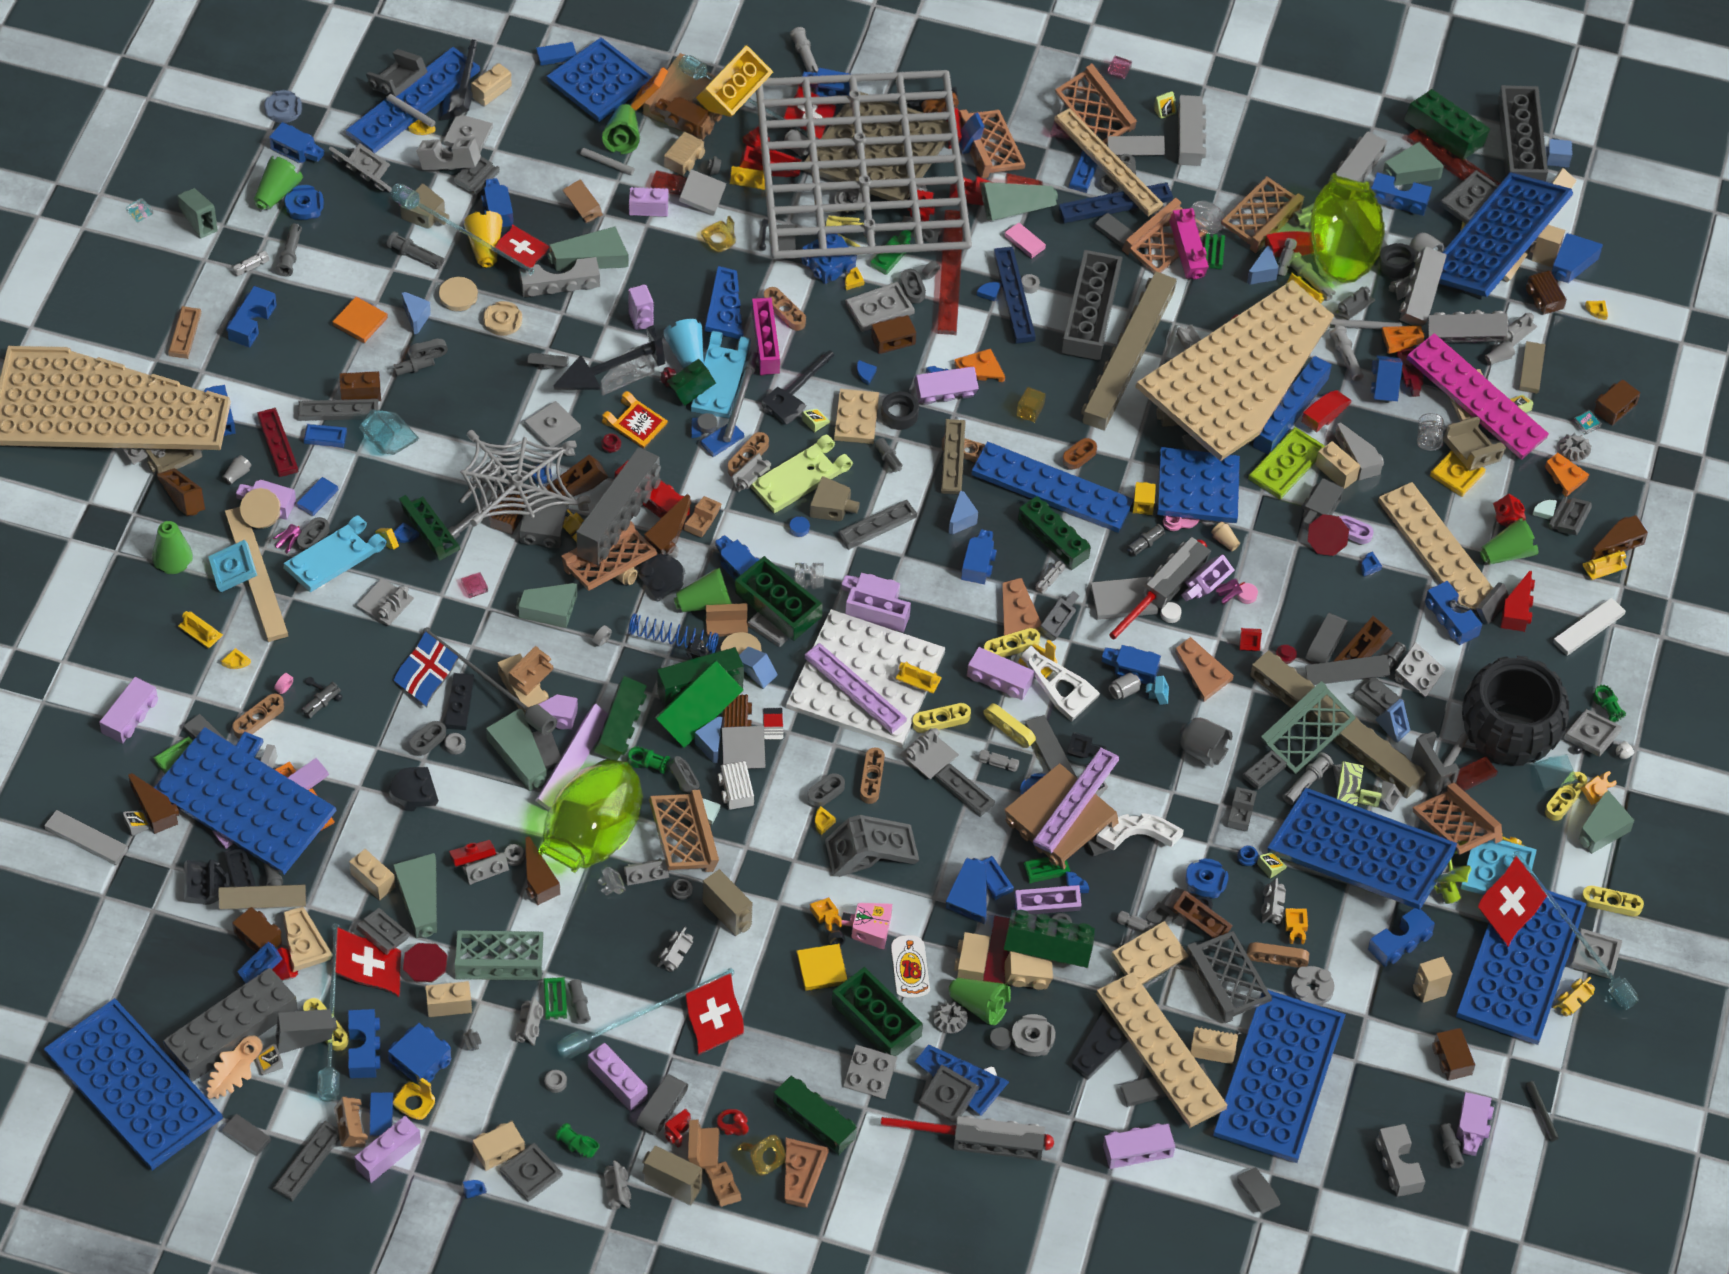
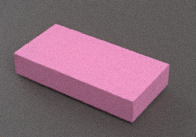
M1019 222L1005 232V237L1031 259L1045 249L1046 244Z

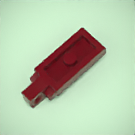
M1415 348L1397 351L1396 358H1400L1403 362L1401 376L1405 387H1410L1412 397L1420 396L1419 393L1424 379L1423 373L1407 360L1408 354Z

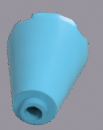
M685 319L677 321L676 326L672 328L670 325L666 327L663 332L664 338L682 369L698 358L703 362L702 325L700 321L697 323L696 319Z

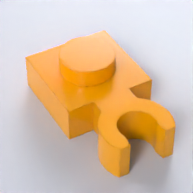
M1610 771L1601 774L1600 777H1593L1581 787L1582 792L1591 805L1600 801L1604 793L1608 791L1607 788L1616 785V780L1610 783L1607 780V776L1611 774Z
M829 897L810 904V911L819 923L825 921L827 930H832V923L842 927V920L838 915V909Z
M1285 909L1286 931H1291L1289 937L1290 944H1293L1294 937H1299L1301 944L1305 943L1306 934L1304 931L1308 929L1307 909Z

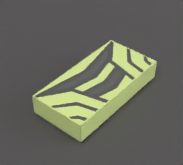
M1342 762L1336 799L1357 806L1363 765Z

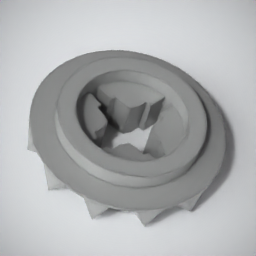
M841 189L835 195V204L849 203L847 197L853 203L863 202L862 193L858 189Z
M1575 433L1572 435L1567 434L1565 438L1561 439L1560 451L1566 458L1580 461L1590 455L1592 445L1589 444V439L1583 438V434L1581 436ZM1573 443H1574L1575 445H1578V444H1579V445H1580L1579 448H1577V447H1572Z
M945 1001L944 1004L938 1005L933 1014L935 1026L945 1033L961 1031L966 1026L968 1020L967 1012L963 1006L956 1004L955 1001L953 1003ZM952 1011L954 1013V1017L952 1018V1020H950V1023H948V1017L946 1015H949V1013H951Z

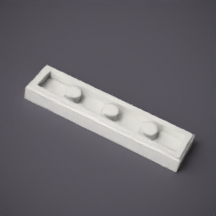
M1610 598L1554 638L1553 643L1568 656L1624 616L1626 611L1614 599Z

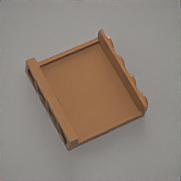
M679 53L668 68V73L660 88L643 103V115L668 126L670 125L665 123V117L655 111V104L661 98L672 102L674 98L682 97L692 102L716 77L687 64L686 55ZM709 111V116L700 127V135L696 138L703 140L707 134L709 135L712 132L713 125L716 121H720L722 115Z
M1059 763L1004 809L1006 823L1012 829L1016 828L1026 841L1030 840L1033 843L1035 837L1078 778ZM1094 794L1052 854L1035 845L1034 847L1038 852H1044L1053 865H1058L1064 870L1066 868L1065 860L1105 826L1110 825L1114 828L1119 823L1117 812L1098 795Z

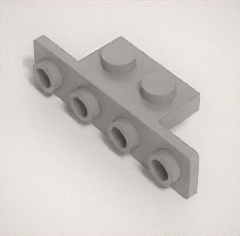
M360 143L349 158L332 146L329 147L334 159L340 163L344 160L347 163L346 167L353 172L356 170L360 171V176L366 181L373 180L375 182L374 186L381 191L386 189L391 193L393 189L380 180L390 166L388 162Z

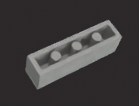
M1180 95L1178 106V165L1201 166L1202 158L1205 159L1206 147H1203V144L1206 143V133H1203V130L1206 128V119L1203 118L1206 113V104H1203V96Z
M1368 131L1363 137H1359L1356 147L1350 149L1347 159L1341 161L1338 171L1331 175L1329 179V192L1343 199L1354 195L1384 155L1387 140Z
M1426 246L1416 253L1414 262H1416L1415 268L1411 270L1409 275L1411 281L1404 292L1406 299L1400 306L1399 312L1401 316L1399 320L1421 327L1427 323L1446 254Z
M1481 311L1473 312V314L1454 312L1453 315L1437 312L1429 315V337L1435 333L1445 343L1508 341V314L1503 311H1493L1492 314H1484Z

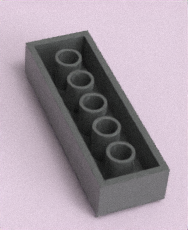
M1501 85L1498 108L1506 177L1511 172L1546 182L1548 167L1538 86Z
M1084 250L1064 334L1062 353L1100 360L1121 271L1122 257Z
M640 447L637 448L577 530V556L596 565H599L602 559L605 560L608 557L610 548L618 543L621 533L628 529L631 519L639 514L642 504L649 500L652 490L657 489L661 481V478H659L661 470L659 456Z
M268 968L163 1040L165 1052L183 1073L194 1082L214 1068V1063L223 1062L220 1058L221 1052L234 1051L238 1044L247 1036L259 1037L277 1024L278 1013L295 1012L298 1010L296 996L274 971Z

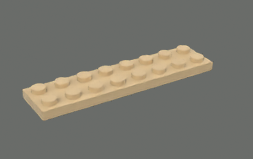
M1413 482L1380 496L1378 499L1379 504L1439 583L1448 581L1459 594L1457 603L1477 610L1476 607L1493 587ZM1460 609L1462 613L1467 612L1466 610Z
M1134 972L1097 990L1096 995L1189 1128L1227 1109V1104Z

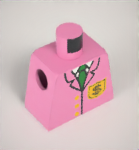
M858 903L856 914L843 912L842 925L853 927L852 938L854 940L884 949L893 904Z

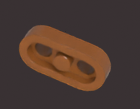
M952 93L954 108H956L959 100L956 94ZM926 99L921 104L924 113L947 111L945 99Z
M1090 438L1081 439L1065 451L1063 464L1069 469H1078L1096 455L1097 443Z

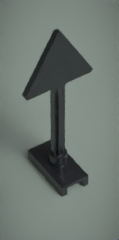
M654 325L646 328L648 343L591 368L587 365L584 358L579 356L553 387L555 390H600L601 386L595 375L643 355L648 356L651 354L658 367L664 365L665 357L662 337L660 335L656 337Z

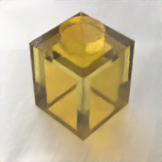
M1027 387L1018 403L1017 416L1035 422L1044 407L1046 394Z

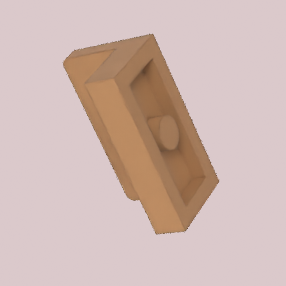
M747 604L706 605L707 636L709 637L710 632H712L711 637L715 632L719 636H729L739 632L748 633Z
M698 1119L690 1120L689 1162L702 1169L717 1168L719 1129H701Z

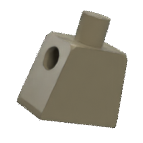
M423 183L401 205V219L427 229L431 228L436 222L445 225L449 220V215L445 213L444 200Z
M822 476L810 505V517L842 521L846 511L857 514L860 502L850 500L851 489Z

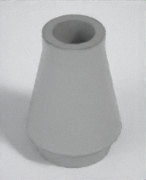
M1502 341L1490 353L1485 355V359L1491 366L1495 363L1512 359V356L1515 355V349L1509 341Z
M239 455L233 459L222 478L232 485L236 480L249 472V468L252 465L245 457Z

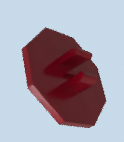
M1322 514L1309 524L1307 541L1317 554L1334 556L1347 546L1349 528L1339 516Z
M417 943L405 952L403 971L414 982H434L446 973L448 956L437 944Z

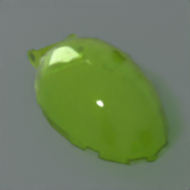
M1332 173L1330 181L1315 199L1308 224L1309 250L1320 276L1333 285L1340 286L1352 284L1370 271L1380 255L1385 227L1381 204H1378L1375 192L1369 188V182L1365 181L1363 183Z
M605 759L580 770L559 791L545 817L543 843L538 853L551 857L569 867L571 872L576 873L580 867L588 868L599 861L603 862L616 850H619L626 843L639 820L643 800L639 776L630 764L625 761Z

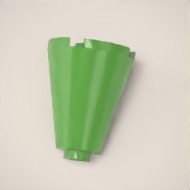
M628 104L620 105L603 130L602 141L605 147L612 152L618 151L621 154L631 153L637 149L640 142L636 113Z
M271 156L258 186L254 201L256 202L255 205L261 210H270L303 179L302 173L299 172L297 174L294 171L296 167L281 157L277 156L274 159V156Z
M1520 518L1484 544L1480 555L1484 562L1496 564L1538 555L1539 551L1537 545L1533 546V539L1535 537L1525 520L1523 521V518Z
M165 521L159 525L152 552V562L155 568L163 570L166 574L180 573L186 570L189 563L192 562L193 552L178 525L172 521Z
M720 568L714 569L676 593L677 597L674 598L677 610L681 609L682 612L706 610V605L732 604Z
M957 978L950 983L948 989L952 999L990 1025H997L1002 1020L1007 1011L1004 1008L1005 1002H1010L1011 998L1010 987L1002 983Z

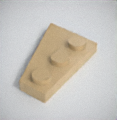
M302 906L284 912L283 921L293 972L331 960L332 953L305 908Z

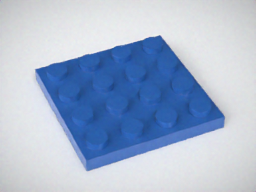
M602 37L547 75V81L598 122L614 112L620 105L625 104L636 96L643 85L652 78V76Z
M1161 447L1157 515L1237 523L1240 456L1229 455L1220 461L1210 452Z

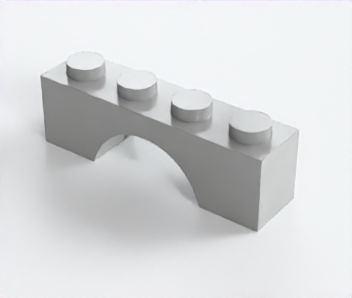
M596 257L577 259L575 266L570 271L562 274L546 272L539 264L535 265L532 271L519 267L523 297L600 287V273Z

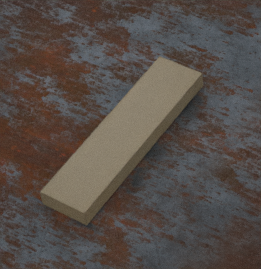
M946 419L941 494H959L962 491L966 420Z
M305 884L219 887V909L306 906Z

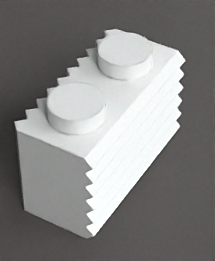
M746 762L722 765L721 773H718L719 786L724 787V791H722L723 803H728L729 810L754 806V794Z

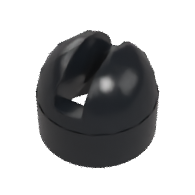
M833 929L827 935L829 945L839 944L842 946L846 941L840 930Z

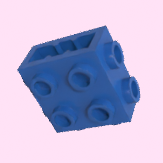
M837 233L826 234L827 248L849 247L843 237L838 236ZM817 239L804 246L803 250L819 249V240ZM857 255L802 257V262L813 271L816 278L821 279L826 284L855 268Z
M418 1023L414 1028H409L401 1040L394 1042L390 1046L388 1051L389 1062L419 1085L421 1078L431 1082L441 1068L444 1069L449 1065L451 1061V1047L445 1040H439L429 1027H424Z

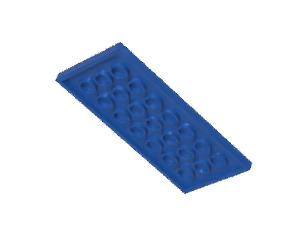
M1510 172L1443 251L1446 254V259L1439 283L1488 297L1573 195L1572 188Z
M206 727L203 728L154 787L166 795L171 804H176L179 810L284 875L337 811L335 806Z
M1305 788L1267 850L1268 853H1272L1277 857L1420 910L1437 883V878L1443 873L1454 855L1457 843Z
M1543 889L1547 897L1536 914L1516 933L1509 947L1504 943L1492 925L1488 924L1456 1017L1539 1045L1586 906L1584 902Z
M1268 990L1272 1001L1256 1007L1225 1098L1227 1109L1220 1113L1213 1136L1298 1163L1346 1014Z
M115 998L44 1048L47 1056L151 1170L157 1168L223 1119L219 1110Z

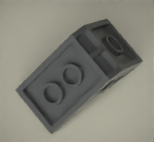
M857 815L848 818L825 839L833 876L841 877L872 867L880 858L916 864L919 861L910 824Z

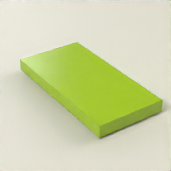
M1294 427L1251 472L1248 479L1281 500L1315 464L1318 451L1325 447V445L1297 427Z

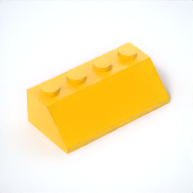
M746 45L699 93L696 99L708 111L731 117L773 71Z

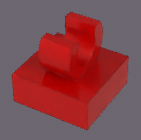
M759 126L743 137V142L747 146L758 150L761 149Z
M1241 628L1239 649L1260 651L1262 630Z

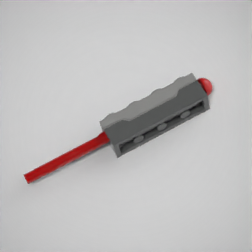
M1191 537L1187 542H1182L1177 550L1178 552L1176 554L1172 553L1164 566H1159L1153 578L1149 577L1143 585L1145 590L1142 596L1145 598L1109 634L1111 639L1115 640L1151 602L1160 609H1163L1186 585L1185 582L1206 564L1211 550L1207 548L1203 540H1196Z
M958 1116L957 1125H942L888 1117L881 1118V1126L955 1135L954 1150L1041 1160L1043 1146L1045 1151L1052 1149L1054 1146L1053 1137L1049 1134H1044L1045 1127L1038 1124H1018L1015 1121L1001 1122L991 1118L976 1119L972 1116Z

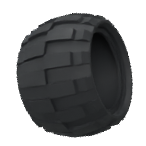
M1506 656L1498 658L1493 664L1488 663L1474 676L1467 687L1462 703V719L1470 743H1475V747L1480 754L1494 759L1493 762L1502 765L1509 763L1513 764V766H1524L1529 761L1535 763L1542 759L1551 749L1553 750L1564 735L1569 720V700L1567 691L1562 686L1561 678L1555 671L1551 672L1546 667L1547 665L1539 660L1536 662L1525 656H1517V658ZM1502 706L1519 707L1525 710L1534 722L1530 724L1513 723L1500 717L1494 710Z

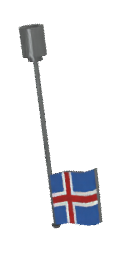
M429 627L423 629L424 635L419 644L400 667L394 679L398 686L427 708L434 693L448 678L457 660L460 659L526 710L525 721L540 733L548 735L557 725V719L540 705L536 704L527 707L433 634Z

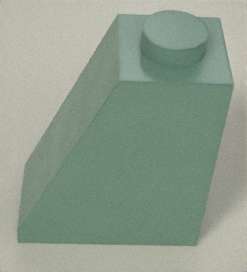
M1418 142L1385 161L1382 174L1395 177L1394 186L1432 181L1441 178L1444 165Z
M194 188L177 196L179 209L200 239L218 231L215 207Z
M571 583L524 590L522 598L518 597L516 609L519 610V618L567 628L577 598V584Z
M1609 790L1604 793L1582 827L1579 836L1581 845L1587 848L1591 854L1629 833L1634 823V819Z

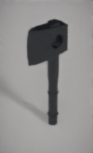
M475 39L470 41L459 89L446 95L440 109L439 120L451 119L469 111L473 93L468 89L478 44V41Z
M829 350L822 355L816 363L793 381L785 390L777 386L762 400L764 411L786 425L796 419L807 405L793 394L834 357V353Z

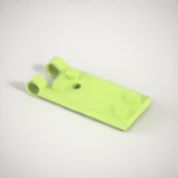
M824 435L813 446L759 477L751 484V488L775 514L816 489L822 476L833 479L839 474L848 471L853 462L846 454H843L832 464L824 453L829 452L834 447L835 442L829 435ZM807 467H814V469L808 470Z

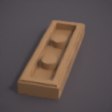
M181 307L168 351L169 356L189 358L202 314L201 309Z

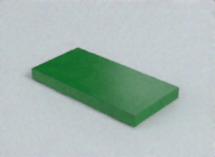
M714 660L655 718L685 748L695 738V732L714 720L744 689Z

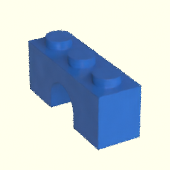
M1377 172L1371 188L1369 201L1424 216L1432 187L1414 182L1410 190L1400 191L1394 186L1395 177Z
M254 286L251 292L246 294L242 306L237 308L233 320H230L227 324L226 331L230 341L249 348L259 334L258 323L252 319L262 317L268 320L277 306L275 293Z
M1445 581L1427 591L1425 604L1436 615L1438 622L1444 625L1449 636L1461 645L1480 635L1482 623L1471 610L1465 613H1457L1448 606L1449 600L1458 601L1459 594L1448 581Z
M1414 908L1402 916L1399 928L1405 935L1396 936L1385 928L1370 939L1368 951L1384 967L1390 963L1394 964L1404 953L1412 952L1421 941L1426 942L1433 935L1435 923L1421 909Z
M375 1009L348 1010L350 1040H361L364 1042V1045L359 1048L349 1049L350 1079L376 1077V1069H380V1056H376V1050H380V1036L376 1037V1031L380 1030V1017H375Z

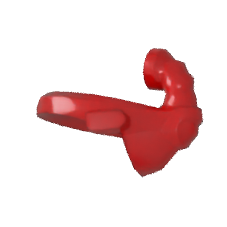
M737 1109L725 1110L717 1118L718 1127L725 1131L726 1135L734 1133L735 1135L743 1136L749 1131V1127L746 1124L748 1122L747 1117ZM727 1114H735L733 1118L735 1123L725 1124L722 1122V1119Z

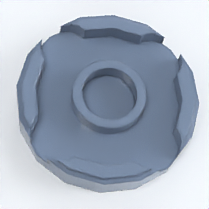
M276 91L272 93V96H268L265 99V114L274 122H291L301 114V99L291 91Z

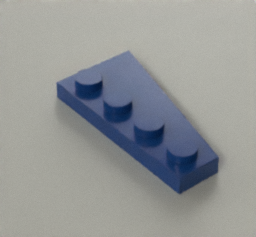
M718 266L704 331L711 333L712 331L721 332L724 336L740 339L741 336L743 337L736 270Z
M929 1044L915 1060L933 1077L942 1064L978 1085L979 1088L969 1106L981 1116L1009 1083V1081Z

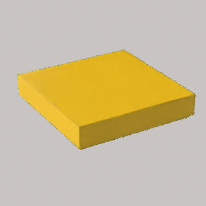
M1451 450L1431 471L1430 477L1463 497L1485 474L1486 469L1481 467L1469 471Z
M839 944L797 950L805 991L839 986L847 980Z

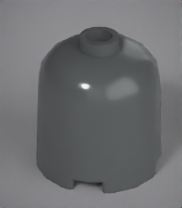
M1202 717L1192 719L1187 724H1184L1180 730V745L1187 754L1212 768L1214 763L1218 765L1224 759L1229 750L1226 748L1228 739L1232 741L1233 738L1231 730Z

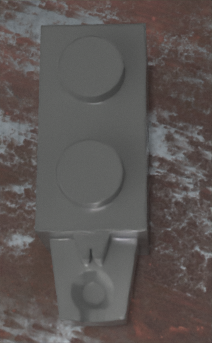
M1322 479L1319 485L1315 484L1311 492L1312 496L1310 499L1306 498L1302 509H1304L1302 517L1305 518L1302 528L1309 531V524L1322 514L1332 515L1342 500L1344 488L1326 479Z

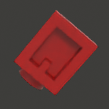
M686 1108L665 1123V1138L670 1144L674 1143L678 1148L682 1146L681 1134L688 1130L689 1121L691 1120V1114Z

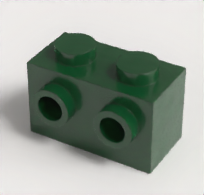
M699 358L667 380L674 394L684 406L716 384L708 368Z

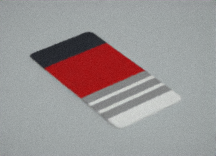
M764 708V739H783V709Z

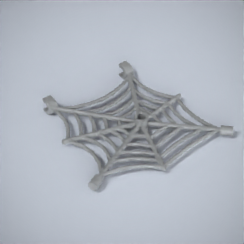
M473 430L468 431L467 436L472 442H476V452L472 462L464 470H461L460 473L468 483L477 506L478 514L470 520L472 526H477L483 518L492 515L522 514L530 515L531 518H534V513L554 505H577L579 510L589 511L587 503L591 502L590 497L581 496L575 500L567 491L560 478L559 466L563 453L568 456H575L573 448L577 447L576 441H567L563 444V447H545L532 443L526 437H523L521 441L514 444L495 445L480 441L479 436ZM522 444L520 449L506 453L491 451L485 447L504 449ZM526 444L539 449L558 452L554 455L539 453L527 449ZM480 447L485 452L480 464L470 472L468 470L475 463ZM526 451L537 456L548 457V459L545 461L525 456L524 453ZM520 452V456L514 458H497L494 456H508ZM487 456H489L491 461L481 472L475 473L484 464ZM557 457V479L568 497L563 496L550 480V462ZM523 459L535 463H540V465L532 466L529 464L523 463ZM519 460L518 464L514 465H502L499 462H510ZM493 462L497 465L496 469L490 474H483ZM522 466L533 470L528 473L522 470ZM545 466L547 481L555 493L548 491L541 482L540 471ZM499 469L504 472L501 477L493 476ZM536 472L539 486L542 489L537 488L532 480V475ZM467 475L473 476L483 496L486 509L482 513L477 495ZM478 478L485 479L494 495L495 501L489 506ZM529 478L531 485L524 484L523 482ZM489 480L496 481L500 487L502 494L497 497L494 487ZM501 483H506V484H511V485H510V487L504 492V488H503V485H502ZM537 492V493H533V494H531V495H529V496H527V497L525 496V494H527V493ZM508 494H518V495L521 496V498L506 497V496H507ZM548 495L528 503V499L534 496ZM548 499L563 500L542 505L533 511L530 507ZM500 501L524 502V504L510 503L497 505ZM501 507L526 508L528 511L505 510L488 513L492 509Z

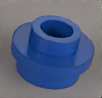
M1249 845L1242 847L1237 854L1238 861L1245 866L1256 864L1259 857L1257 850Z

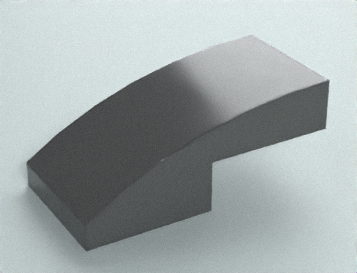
M1240 787L1236 788L1227 827L1248 831L1257 791Z
M1174 889L1168 893L1161 903L1158 902L1146 916L1148 921L1156 925L1165 921L1169 926L1179 916L1164 905Z
M1256 1167L1237 1176L1238 1184L1249 1194L1250 1202L1261 1214L1280 1205L1277 1195Z

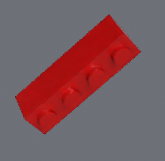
M624 463L620 468H618L615 471V478L618 476V474L626 465V463ZM660 481L657 489L652 490L649 500L642 505L661 519L684 496L679 495L669 484Z

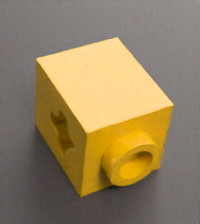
M1136 482L1133 513L1153 515L1156 484Z

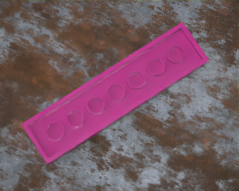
M1435 333L1408 354V361L1473 418L1478 416L1480 418L1479 423L1521 460L1548 437L1549 433Z

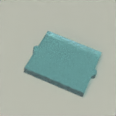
M1567 754L1554 758L1549 757L1546 760L1534 763L1544 791L1558 787L1563 788V786L1578 782Z

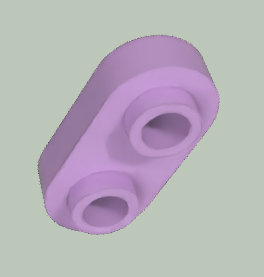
M1340 516L1349 528L1348 539L1360 544H1367L1372 540L1373 528L1370 525L1349 516Z

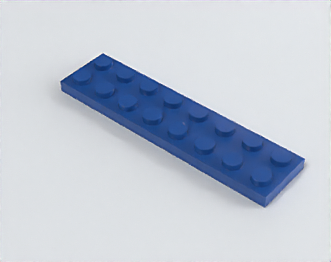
M452 47L426 67L427 73L396 97L421 113L426 114L443 101L448 93L459 88L467 57ZM473 62L470 79L480 72V66ZM386 98L346 129V135L358 144L360 143L373 153H376L418 119L390 103Z
M988 441L971 474L1031 499L1038 496L1051 507L1119 533L1134 502L1133 498Z

